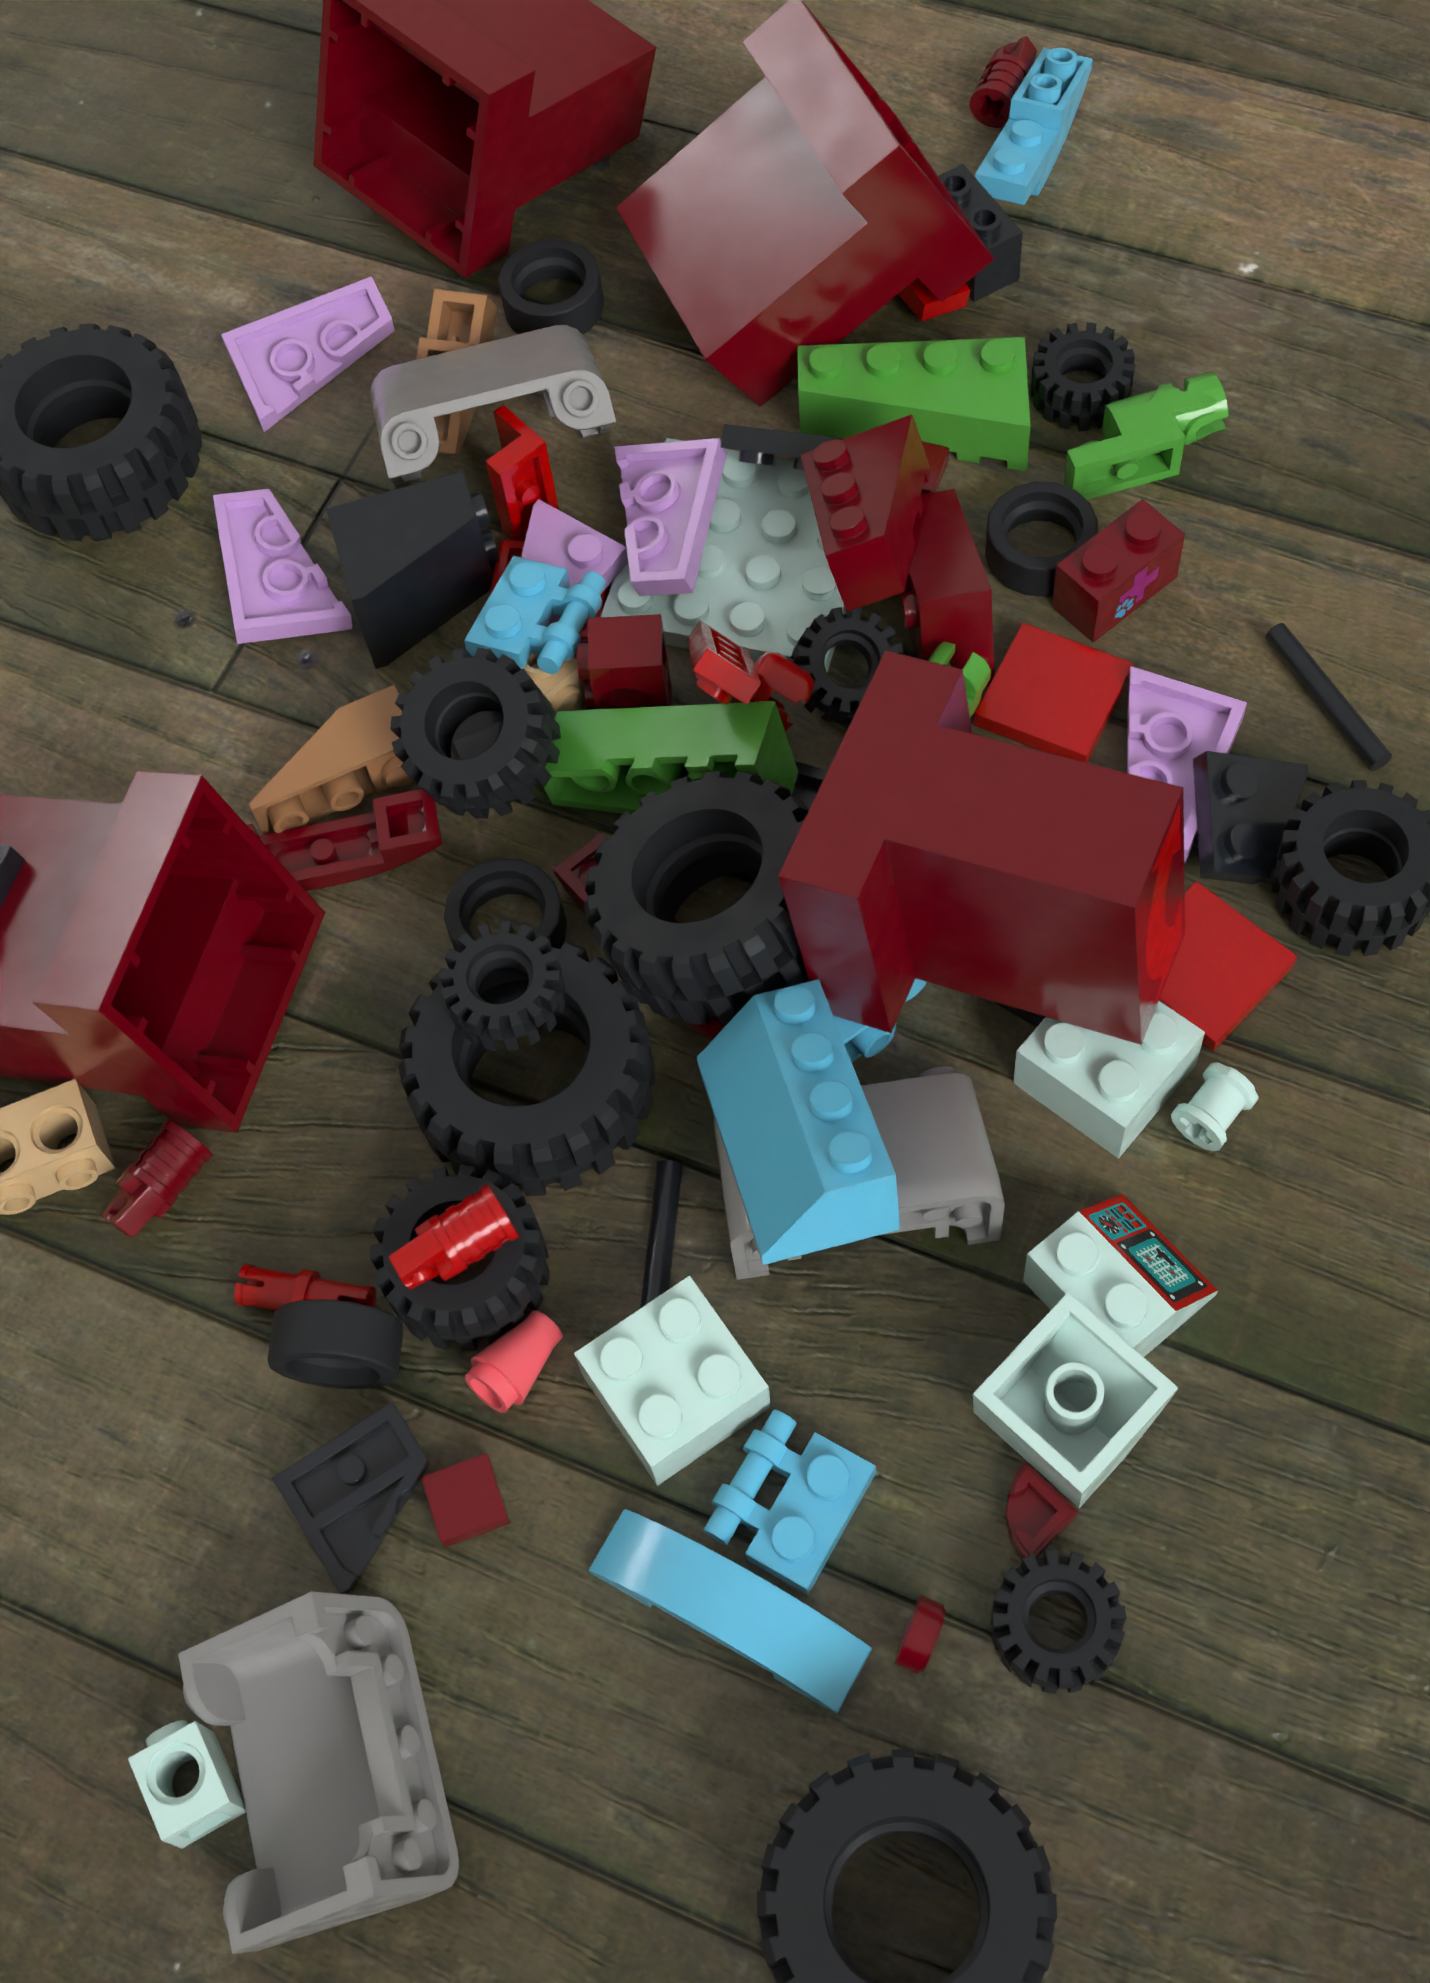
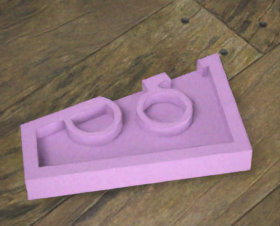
M371 276L225 332L221 336L259 423L265 432L388 337L395 329L392 317Z
M720 438L615 447L616 462L621 469L622 483L619 484L620 497L626 510L627 527L624 531L630 581L639 596L693 593L727 455L725 448H721L722 442Z
M270 489L213 495L237 644L352 630L351 614L342 601L338 602L330 590L327 577L318 563L314 564L301 545L300 535Z
M1130 666L1128 677L1127 773L1183 787L1184 863H1186L1198 833L1193 758L1206 751L1229 754L1244 717L1247 702Z

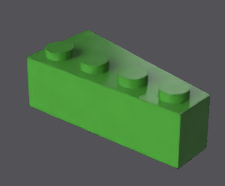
M1025 337L798 346L800 433L845 439L913 414L921 441L948 447L949 452L957 453L956 460L979 464L981 457L1007 461V468L1027 471L1030 411Z
M775 701L749 702L748 705L744 703H729L728 705L722 703L557 711L555 720L560 725L561 738L552 742L560 750L557 764H546L545 769L552 777L543 788L552 805L620 814L626 811L631 815L641 807L640 799L652 791L659 795L672 788L670 782L684 777H689L692 781L703 779L705 772L723 771L727 773L729 778H734L737 772L761 776L763 782L766 780L776 781L788 788L792 794L798 769Z

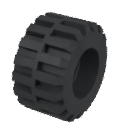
M466 648L452 650V660L445 662L440 655L427 661L431 670L424 676L416 670L408 679L414 686L410 693L407 694L400 691L395 704L402 710L401 716H391L390 730L399 737V739L392 742L395 755L403 762L401 765L402 769L439 805L443 804L450 812L463 816L465 811H468L475 819H488L490 808H493L500 816H504L513 812L511 805L513 801L519 799L524 805L528 804L535 798L529 790L536 783L544 787L552 776L545 769L547 763L557 764L560 750L552 742L561 738L560 725L552 717L556 712L550 701L524 669L521 670L514 660L504 654L498 659L490 649L478 648L475 657H472ZM486 709L503 711L504 721L501 733L496 742L486 752L466 760L451 758L452 738L459 725L467 717Z
M1352 780L1349 789H1343L1339 782L1325 786L1322 797L1315 792L1311 793L1303 799L1300 810H1293L1287 821L1273 865L1274 872L1271 878L1272 892L1278 893L1275 905L1280 915L1292 914L1288 926L1297 935L1306 930L1312 935L1310 944L1320 949L1323 948L1325 942L1337 946L1335 954L1350 956L1352 948H1361L1363 956L1378 954L1382 943L1391 951L1403 944L1406 934L1413 937L1421 928L1425 917H1427L1430 911V811L1427 810L1421 813L1417 811L1416 806L1419 800L1406 793L1400 798L1392 794L1394 786L1381 782L1378 789L1367 788L1366 780ZM1341 854L1362 856L1376 863L1385 872L1388 880L1377 883H1362L1348 879L1338 873L1328 862L1327 858Z
M460 1165L458 1175L454 1176L449 1175L446 1167L431 1170L433 1180L422 1184L417 1176L405 1184L409 1191L406 1197L401 1199L393 1194L385 1204L390 1218L388 1220L377 1218L373 1233L379 1244L370 1245V1260L377 1270L373 1275L378 1287L397 1318L402 1323H405L411 1334L421 1341L428 1336L436 1348L449 1350L452 1340H456L462 1352L476 1351L478 1339L487 1337L491 1344L502 1336L501 1330L509 1325L514 1328L524 1321L526 1317L523 1311L526 1307L538 1310L544 1299L539 1285H548L550 1270L545 1260L549 1258V1253L531 1205L526 1204L523 1193L513 1183L506 1187L501 1175L487 1170L483 1178L480 1179L474 1166ZM488 1183L520 1237L512 1242L509 1240L502 1244L503 1247L496 1250L488 1267L477 1277L467 1282L447 1285L429 1280L410 1290L397 1275L389 1260V1256L418 1236L415 1228L436 1214L439 1216L446 1212L445 1209L450 1206H456L461 1203L462 1199L470 1194L474 1195L479 1192V1188Z

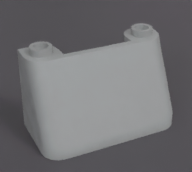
M555 325L393 365L382 370L374 378L371 387V402L381 451L390 481L394 486L421 480V470L429 467L436 459L441 442L434 417L542 391L548 417H556L566 427L579 430L582 439L609 433L616 423L608 389L585 337L573 327Z
M936 1067L924 1071L919 1077L862 1085V1090L896 1173L900 1230L885 1234L933 1227L936 1239L948 1237L950 1225L964 1230L967 1245L1001 1240L1005 1203L1000 1178L971 1078L957 1073V1070L952 1067ZM714 1117V1131L736 1279L770 1275L768 1264H762ZM801 1255L789 1258L788 1261L801 1259Z
M311 1591L178 1653L183 1679V1695L189 1709L205 1723L215 1726H230L257 1869L234 1877L227 1886L223 1918L228 1929L232 1954L254 1952L421 1900L453 1886L459 1869L458 1850L409 1633L404 1619L392 1603L380 1597Z

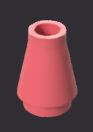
M533 1310L524 1321L471 1358L472 1368L465 1375L466 1383L479 1399L498 1412H507L513 1404L522 1405L553 1348L563 1338L561 1330L548 1316L540 1311Z

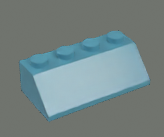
M819 979L754 995L697 1056V1064L762 1264L766 1265L900 1230L896 1173Z

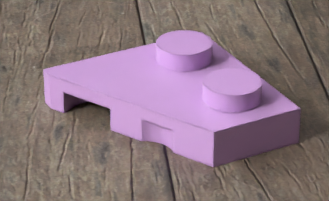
M540 499L533 505L521 558L567 569L570 583L569 589L572 585L579 584L586 572L594 571L605 579L606 586L603 589L604 591L628 563L627 547ZM553 615L548 626L551 623L558 622L560 616Z

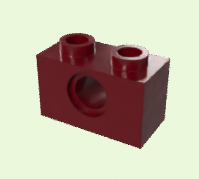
M661 614L588 618V643L577 644L578 674L580 680H585L586 710L672 706V682Z

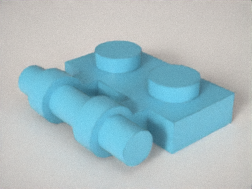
M513 556L464 639L466 650L472 657H475L478 648L492 650L498 659L504 654L514 660L521 670L524 669L531 654L539 655L537 659L538 667L548 674H556L564 661L571 660L577 651V644L581 643L579 635L585 622H588V618H595L602 606L600 595L606 586L605 579L599 573L588 571L584 574L579 584H574L569 589L570 583L567 569ZM553 615L560 616L558 622L551 623L548 626Z
M773 1410L762 1430L754 1429L743 1447L747 1456L730 1485L722 1484L711 1502L716 1509L703 1532L720 1544L727 1545L739 1523L757 1534L745 1553L746 1560L808 1595L876 1475V1465L816 1432L800 1456L785 1446L797 1423L785 1413ZM773 1470L788 1480L772 1508L768 1510L757 1504L753 1499L769 1471Z

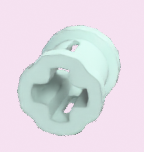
M1216 1062L1211 1063L1203 1073L1205 1082L1189 1103L1178 1104L1171 1114L1172 1122L1187 1139L1199 1147L1210 1151H1219L1227 1140L1225 1131L1241 1110H1250L1259 1099L1254 1085L1243 1074L1232 1067Z

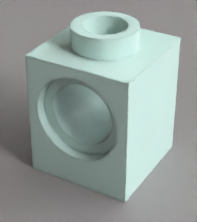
M180 1720L156 1730L145 1740L147 1748L128 1758L161 1841L184 1848L246 1813L243 1797L215 1732L196 1721L188 1724L186 1720ZM196 1759L200 1770L196 1786L188 1794L176 1797L172 1788L175 1772L183 1763Z

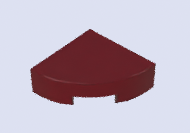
M1026 1462L1020 1467L1011 1483L1006 1504L1008 1535L1016 1553L1022 1560L1031 1554L1038 1558L1072 1523L1078 1514V1511Z

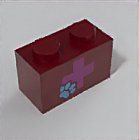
M1140 500L1056 565L1052 608L1094 643L1177 578L1185 533L1145 500Z

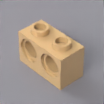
M76 1079L0 1108V1165L8 1159L15 1158L12 1165L6 1171L0 1173V1215H11L26 1211L38 1199L63 1189L75 1190L86 1187L98 1178V1175L116 1169L96 1104ZM77 1133L70 1145L57 1149L59 1143L65 1137Z

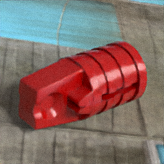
M488 1183L479 1188V1192L474 1195L470 1194L462 1199L461 1203L456 1206H450L445 1209L446 1212L439 1216L436 1214L415 1228L418 1236L389 1256V1260L397 1275L410 1290L438 1275L446 1281L468 1269V1265L474 1261L478 1262L485 1258V1255L489 1252L503 1247L502 1244L510 1240L512 1242L520 1237Z

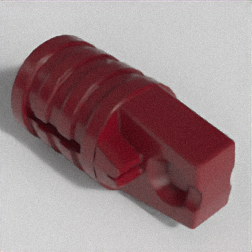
M1027 36L995 51L970 98V110L973 116L980 123L988 127L1000 128L1005 126L1009 119L1011 99L1034 64L1037 50Z
M166 1120L161 1126L162 1130L158 1135L155 1134L150 1140L148 1147L140 1152L134 1164L131 1163L116 1182L121 1189L101 1215L108 1223L127 1237L133 1238L154 1215L161 1218L177 1201V1196L180 1192L188 1187L189 1181L201 1171L203 1164L208 1163L213 1157L212 1152L171 1120Z

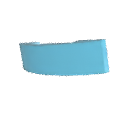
M627 1509L623 1510L589 1568V1572L646 1606L651 1608L654 1605L771 1672L775 1680L836 1715L840 1712L872 1651V1647L770 1582L709 1548Z

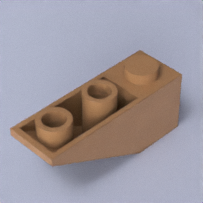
M395 684L338 708L248 803L263 835L303 827L333 812L349 810L357 806L362 800L389 788L402 787L413 782L402 769L401 765L403 762L395 755L392 742L399 739V737L390 730L391 716H401L402 710L395 704L399 695Z

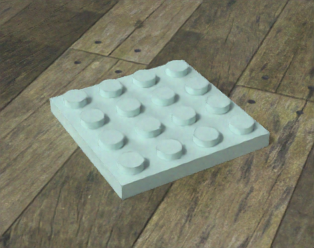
M667 438L665 442H676L682 440ZM725 449L727 455L693 593L639 596L630 581L629 564L627 563L614 578L600 617L661 614L665 643L689 649L687 643L689 635L698 621L701 620L748 651L753 662H756L766 652L780 653L793 662L794 659H790L793 649L805 629L811 625L815 618L821 614L826 617L831 609L842 607L843 613H846L845 606L825 557L805 471L794 469V461L773 458V465L739 462L740 451ZM835 647L831 648V649L828 650L827 653H826V656H825V669H826V672H828V668H829V665H830V662H831V659H832V656H833Z

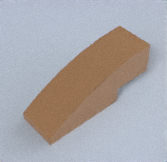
M434 289L427 338L419 337L416 360L492 341L498 308L487 295ZM476 407L434 417L441 442L437 454L459 455Z

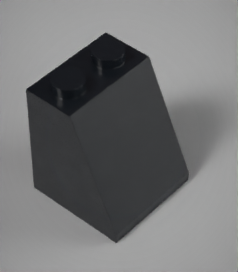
M463 471L326 509L350 598L375 669L392 663L491 589L493 576L489 564L499 561V555L490 527L480 530V528L491 526L482 493L479 491L470 494Z

